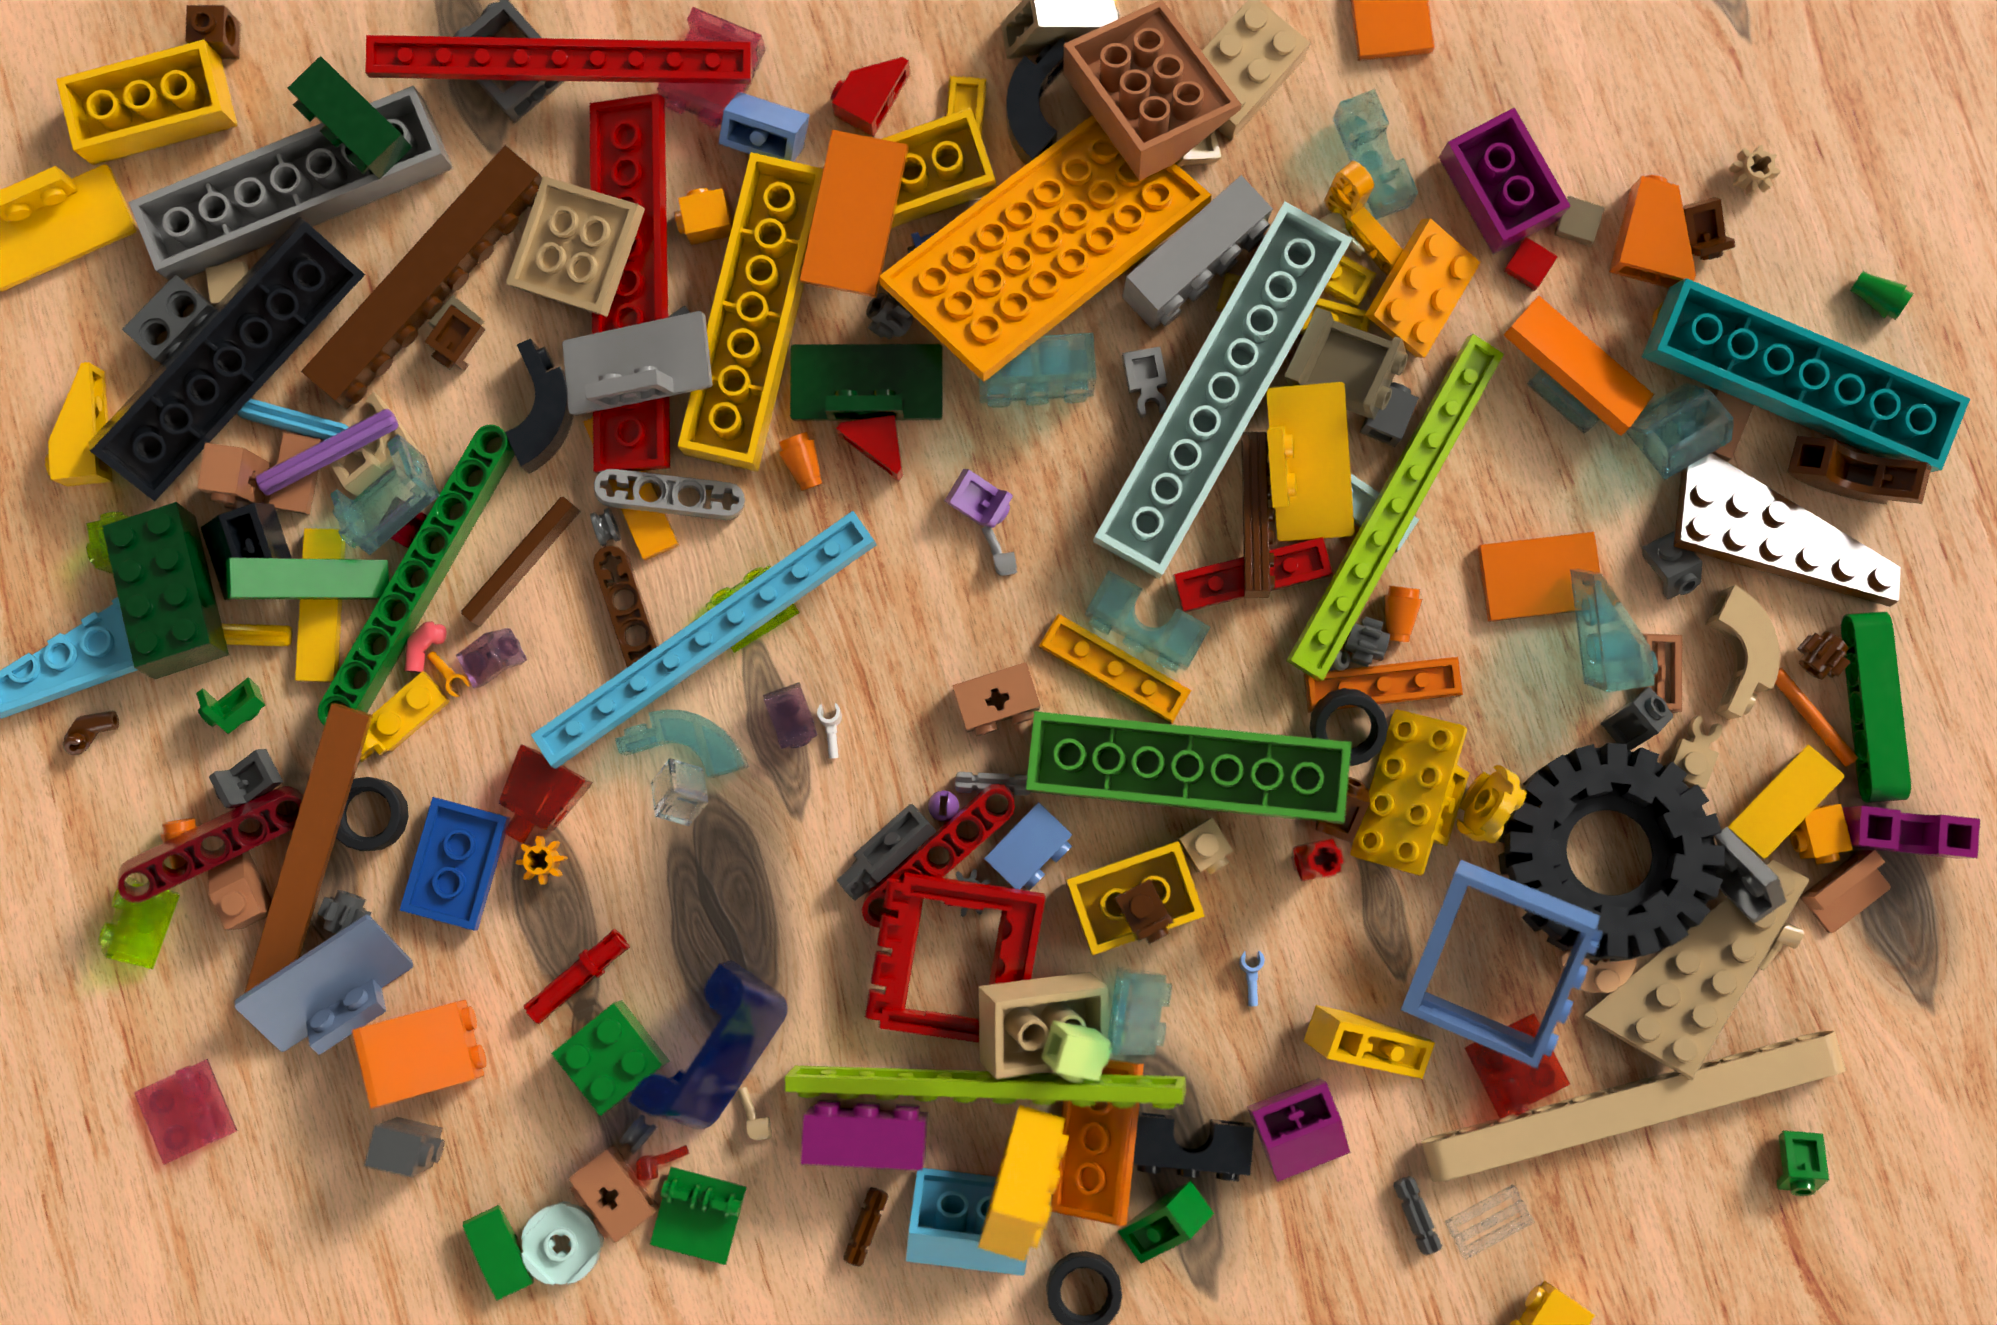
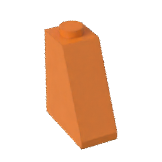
M1659 175L1641 176L1631 187L1609 270L1610 273L1669 288L1685 278L1692 281L1695 280L1696 272L1679 185L1668 183L1666 178Z

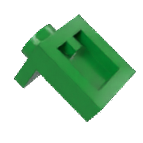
M1784 1130L1779 1135L1783 1174L1776 1180L1777 1189L1791 1190V1194L1796 1196L1813 1195L1829 1181L1824 1135L1822 1133Z

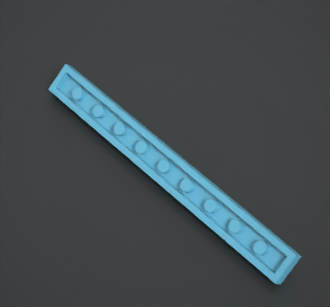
M854 511L850 512L531 734L532 738L549 765L557 769L877 545Z

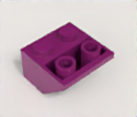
M1321 1078L1247 1106L1277 1182L1350 1153L1341 1117L1327 1082Z

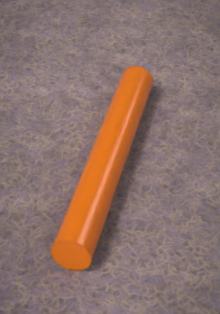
M1782 667L1779 668L1775 685L1845 767L1858 759L1857 755Z

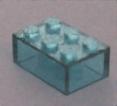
M1080 333L1042 336L985 382L979 378L980 403H988V406L992 408L1010 406L1011 401L1026 400L1027 405H1044L1049 403V399L1064 398L1066 403L1086 401L1087 397L1094 395L1096 384L1094 334Z

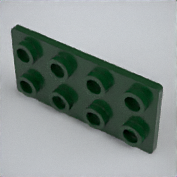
M802 344L791 346L790 417L793 421H854L895 415L896 420H941L943 417V349L941 344Z

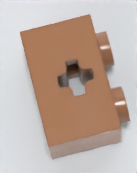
M205 443L197 489L211 495L210 501L224 504L225 508L232 510L252 503H264L265 494L259 489L256 476L270 469V462L242 447Z
M1027 662L952 685L966 731L975 730L976 736L998 730L997 723L1012 719L1013 725L1034 718V711L1039 710L1041 707ZM998 691L1001 697L1008 696L1009 700L1004 702V709L1001 711H997L995 706H987L986 702L992 700L993 692Z
M615 1145L606 1149L568 1178L573 1185L570 1187L574 1198L580 1205H588L596 1216L593 1221L598 1231L606 1239L611 1237L615 1243L660 1208ZM616 1189L619 1195L615 1200L608 1203L604 1196L608 1191Z

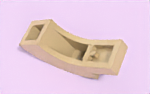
M1734 585L1721 591L1706 622V625L1718 630L1728 640L1734 654V672L1715 711L1716 714L1728 720L1742 717L1743 714L1747 715L1750 712L1757 698V695L1753 693L1754 690L1760 693L1773 689L1780 663L1778 638L1769 616L1751 595Z

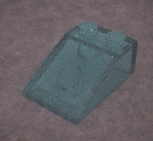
M1582 569L1570 570L1584 684L1606 692L1655 685L1654 674H1657L1658 671L1656 655L1651 651L1650 645L1602 573Z
M1117 967L1108 1027V1041L1111 1042L1109 1048L1112 1054L1155 1055L1156 1046H1163L1166 1023L1160 1022L1162 1006L1169 1007L1172 984L1165 983V974Z

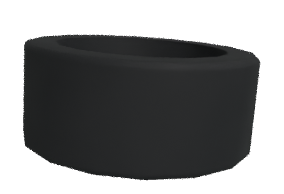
M1343 688L1329 692L1318 701L1311 713L1309 728L1312 738L1329 740L1326 733V723L1332 712L1345 705H1355L1364 709L1369 715L1371 729L1364 742L1357 747L1351 748L1349 766H1355L1368 762L1379 753L1386 741L1388 725L1384 712L1369 695L1357 689Z
M354 778L336 839L346 847L359 851L383 850L394 844L404 833L409 818L408 803L401 790L391 782L378 778ZM367 791L382 795L387 800L391 811L388 826L383 832L373 837H363L353 832L347 823L346 816L350 801L356 795Z
M1088 1251L1070 1253L1060 1259L1050 1271L1046 1285L1048 1306L1060 1324L1109 1325L1118 1314L1122 1301L1120 1278L1113 1265L1101 1255ZM1088 1268L1095 1270L1103 1277L1107 1284L1108 1294L1106 1302L1099 1311L1092 1315L1081 1316L1074 1314L1066 1308L1061 1299L1060 1290L1063 1280L1076 1269Z

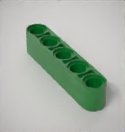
M1888 612L1845 614L1841 621V638L1849 648L1844 655L1850 661V664L1845 668L1854 753L1858 757L1855 763L1859 793L1862 800L1866 803L1907 800L1911 793V777L1892 619Z

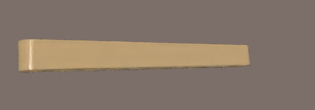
M1817 1032L1702 1063L1693 1080L1676 1071H1671L1423 1139L1421 1143L1432 1181H1445L1844 1073L1846 1068L1835 1032Z

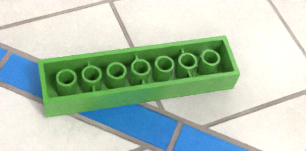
M1034 711L1026 790L1033 793L1344 824L1352 742Z

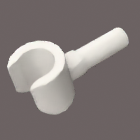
M836 703V715L832 719L823 718L822 704L817 709L818 718L822 725L825 726L829 759L839 758L836 733L837 725L842 720V714Z

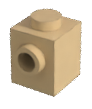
M1213 818L1205 820L1176 839V841H1179L1181 849L1195 871L1202 872L1206 869L1209 875L1227 865L1229 861L1226 856L1233 852L1232 847Z

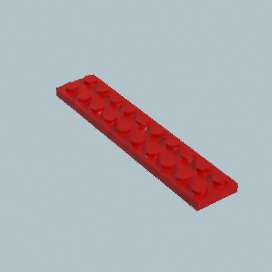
M659 93L589 103L590 190L636 203L645 208L608 316L605 317L592 313V334L668 318L665 98ZM669 396L593 412L594 473L599 474L606 469L637 472L670 468Z

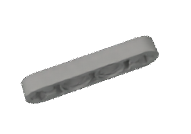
M606 469L600 472L594 482L595 496L598 501L605 506L732 520L742 513L745 503L744 493L741 488L730 482L619 469ZM610 479H614L618 487L629 489L628 481H635L633 486L634 500H628V491L622 490L615 491L614 496L609 497L607 496L606 489L601 488V485L606 486ZM646 483H654L660 487L662 491L661 497L654 502L644 501L639 495L640 488ZM691 487L697 490L700 495L699 502L690 507L682 505L678 500V493L682 489ZM706 489L712 490L711 498L723 499L724 493H731L732 500L738 501V504H732L730 510H724L721 502L711 501V509L704 508Z

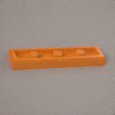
M1458 657L1328 671L1322 681H1317L1307 674L1303 675L1308 713H1311L1318 701L1329 692L1343 688L1360 690L1369 695L1377 705L1463 695ZM1345 705V706H1341V707L1337 708L1336 710H1338V709H1347V708H1356V707H1358V706H1355V705Z

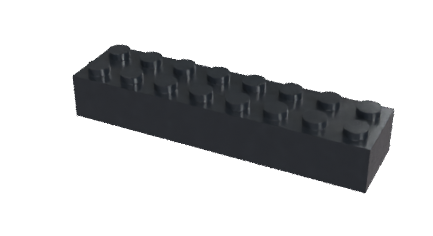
M299 216L88 442L90 452L155 502L204 449L205 443H210L365 274Z

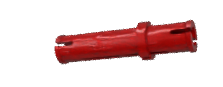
M613 929L589 951L583 950L579 954V959L523 1005L529 1017L537 1024H541L553 1011L570 999L586 983L590 982L594 977L600 978L605 973L604 969L630 948V945L626 943L627 940L620 932Z

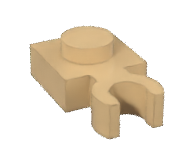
M1696 716L1688 724L1690 741L1683 738L1677 740L1670 762L1675 763L1687 773V776L1683 779L1684 783L1691 786L1698 784L1701 789H1706L1719 755L1718 752L1709 749L1711 742L1716 741L1720 737L1722 725L1718 723L1713 724L1709 734L1704 735L1700 731L1703 717Z

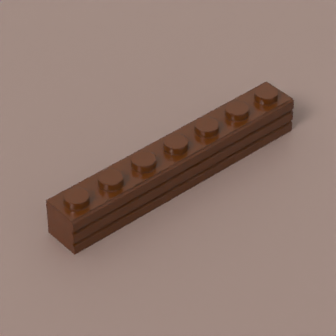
M1243 432L1241 446L1244 598H1269L1270 590L1275 589V577L1270 576V567H1274V553H1269V544L1274 542V532L1269 530V522H1273V507H1268V499H1272L1271 485H1268L1270 466L1269 462H1267V454H1269L1267 432Z

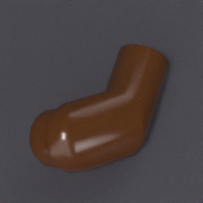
M108 711L78 717L64 737L63 748L70 755H80L90 747L99 732L117 730L119 727L117 713L115 711Z

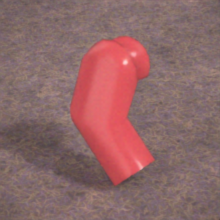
M433 621L424 622L409 636L406 644L404 671L414 673L424 671L426 649L432 643L438 645L445 642L447 634L445 626L442 624L435 625Z

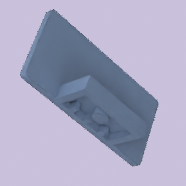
M365 915L237 998L234 1004L235 1008L281 1052L288 1050L308 1037L310 1047L318 1055H321L353 1034L352 1029L363 1027L386 1012L382 988L412 969L413 962L370 915Z

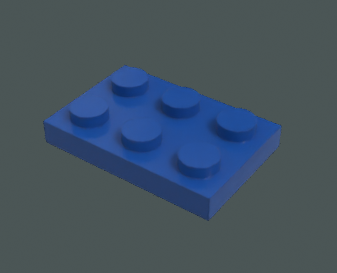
M432 797L399 910L466 929L478 930L511 817Z

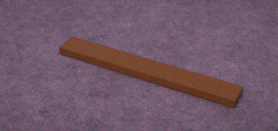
M337 703L330 706L244 994L300 957L373 717L371 714Z

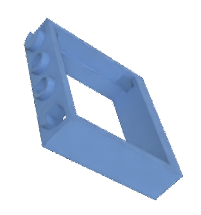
M1461 860L1443 901L1401 1011L1538 1068L1543 1054L1550 1057L1552 1051H1554L1559 1037L1553 1033L1557 1021L1565 1024L1569 1016L1573 1001L1568 1000L1567 997L1571 988L1580 989L1588 970L1587 966L1582 965L1587 952L1594 955L1597 950L1598 943L1603 932L1596 930L1600 916ZM1468 886L1579 931L1535 1038L1426 992Z

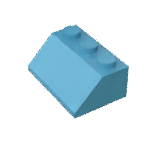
M928 1168L917 1170L908 1232L906 1262L1025 1276L1027 1257L1024 1262L978 1248L997 1177Z

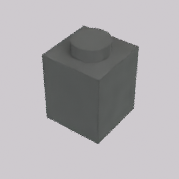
M1392 382L1390 385L1392 394L1388 405L1384 410L1379 409L1374 420L1366 417L1360 433L1395 447L1402 440L1419 397L1412 395L1408 387Z

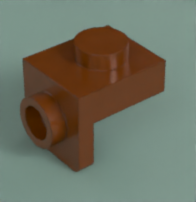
M1713 197L1683 206L1693 255L1699 256L1701 260H1710L1723 256L1724 250L1736 247L1735 239L1727 237L1725 233L1720 198Z

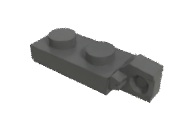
M909 804L854 853L856 860L852 867L837 879L838 883L854 900L858 899L893 871L933 835L936 830L913 804Z

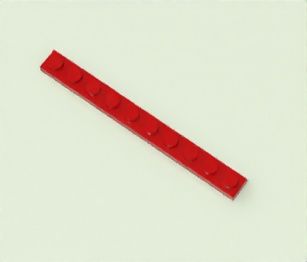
M366 35L365 73L369 78L752 84L751 42Z

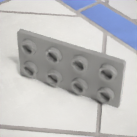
M701 311L567 339L562 343L569 413L573 415L707 389L713 385L706 317Z

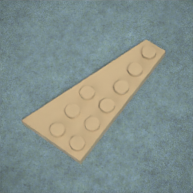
M1772 860L1767 866L1779 877L1787 902L1757 923H1752L1727 897L1706 915L1700 925L1690 928L1687 931L1688 936L1673 946L1666 947L1632 975L1624 985L1618 987L1617 990L1610 993L1587 1012L1584 1018L1688 1079L1693 1080L1810 879Z

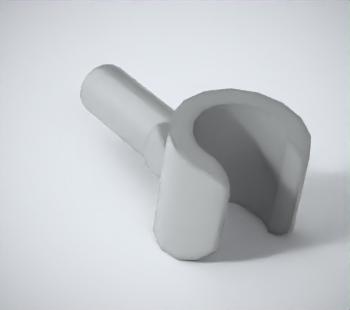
M984 526L982 531L991 548L997 574L1004 576L1017 573L1014 551L1002 553L1001 546L992 528Z

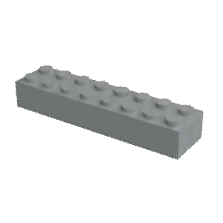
M413 85L370 103L412 146L380 179L369 169L363 174L346 157L351 151L343 144L336 148L319 131L324 126L320 123L130 201L129 205L155 271L168 280L175 274L184 280L206 271L205 267L218 266L276 242L299 216L313 227L453 169L426 101Z

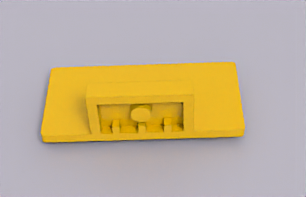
M107 164L98 166L73 178L58 167L53 166L0 190V292L137 232V227L112 169Z
M1344 382L1268 388L1269 428L1267 429L1272 507L1275 508L1278 541L1353 536L1355 530Z
M1399 709L1394 710L1387 731L1386 741L1382 747L1369 789L1370 804L1354 838L1350 851L1351 856L1417 876L1424 874L1433 843L1448 846L1470 774L1457 765L1467 734L1465 726Z

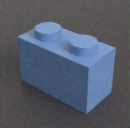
M738 92L723 111L719 144L748 154L752 152L794 162L804 148L810 115Z
M1038 802L984 859L1015 889H1021L1024 886L1030 891L1045 875L1040 868L1050 858L1057 863L1072 847L1067 842L1072 834Z

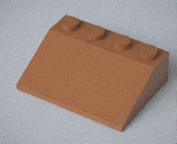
M1163 0L1154 2L1064 44V76L1139 181L1173 165L1241 110L1242 104Z

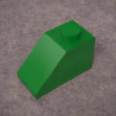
M1189 1181L1163 1195L1125 1226H1122L1117 1232L1138 1261L1144 1263L1190 1240L1214 1215V1212L1193 1183Z

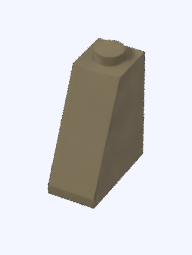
M1022 0L1001 22L1007 58L1014 59L1038 55L1048 44L1053 47L1060 38L1069 42L1119 19V11L1115 6L1114 0Z

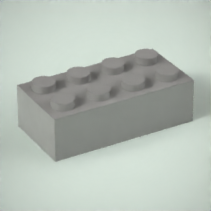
M1242 175L1239 176L1126 276L1122 298L1152 330L1160 323L1164 326L1169 325L1181 313L1182 310L1179 307L1187 299L1190 298L1193 302L1197 300L1209 288L1208 282L1217 273L1220 277L1224 276L1238 262L1235 258L1244 249L1251 252L1262 242L1265 237L1263 233L1270 226L1268 220L1273 208Z

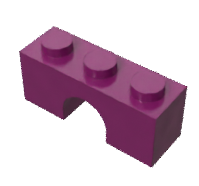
M1869 806L1843 807L1852 847L1955 859L1978 858L1980 819L1942 814L1902 813L1901 810Z

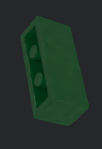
M321 56L287 87L297 99L292 105L309 122L316 117L324 125L319 131L336 148L341 144L345 145L351 151L346 157L363 174L369 169L376 177L382 178L412 148L404 136Z

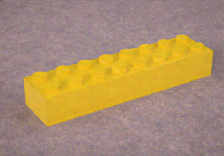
M750 152L707 325L713 385L710 388L690 393L677 445L685 456L751 471H759L804 283L800 281V275L824 168Z

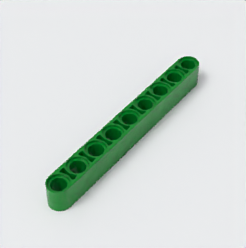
M491 424L479 428L468 444L322 698L317 711L318 718L324 726L330 706L334 703H344L346 707L368 713L404 650L407 639L416 629L514 458L515 453L507 435L499 426ZM501 437V448L495 453H488L487 445L490 440ZM476 470H482L483 479L480 484L469 487L468 479L471 473ZM457 503H463L464 512L462 516L456 520H450L449 512L452 506ZM443 536L445 540L443 549L436 554H432L430 551L431 542L434 538ZM423 569L425 572L424 582L422 585L413 588L411 584L412 575L416 571ZM399 603H404L406 606L405 616L399 621H394L392 618L393 608ZM384 636L387 642L386 648L381 654L375 655L373 651L374 641ZM364 669L367 674L366 684L357 689L354 685V676L358 671Z

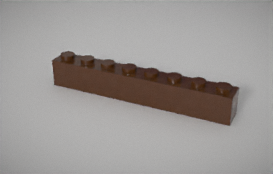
M504 145L301 372L344 408L347 409L351 404L358 403L367 393V386L376 376H381L388 371L393 363L392 358L402 347L406 348L414 342L418 336V329L427 319L430 320L444 305L443 301L451 292L458 291L465 285L469 278L468 273L477 263H483L491 256L494 244L503 234L508 235L516 228L520 215L528 207L533 206L542 181L541 175L509 147Z

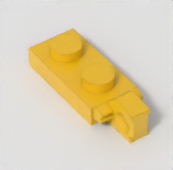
M420 672L372 714L373 717L359 761L364 762L375 751L379 756L384 755L388 751H394L450 702L449 698L426 672Z

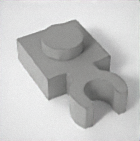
M1161 347L1123 353L1122 359L1129 393L1140 391L1141 396L1137 403V413L1140 418L1146 415L1144 405L1148 401L1156 402L1159 407V413L1164 414L1167 405L1166 399L1157 391V388L1167 386Z

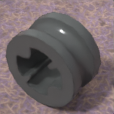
M610 508L604 509L602 515H597L596 512L590 514L596 537L601 546L607 545L609 539H614L615 542L621 540L617 523Z
M643 1114L636 1119L619 1140L621 1145L628 1144L630 1146V1152L633 1155L657 1128L654 1124H646V1117Z

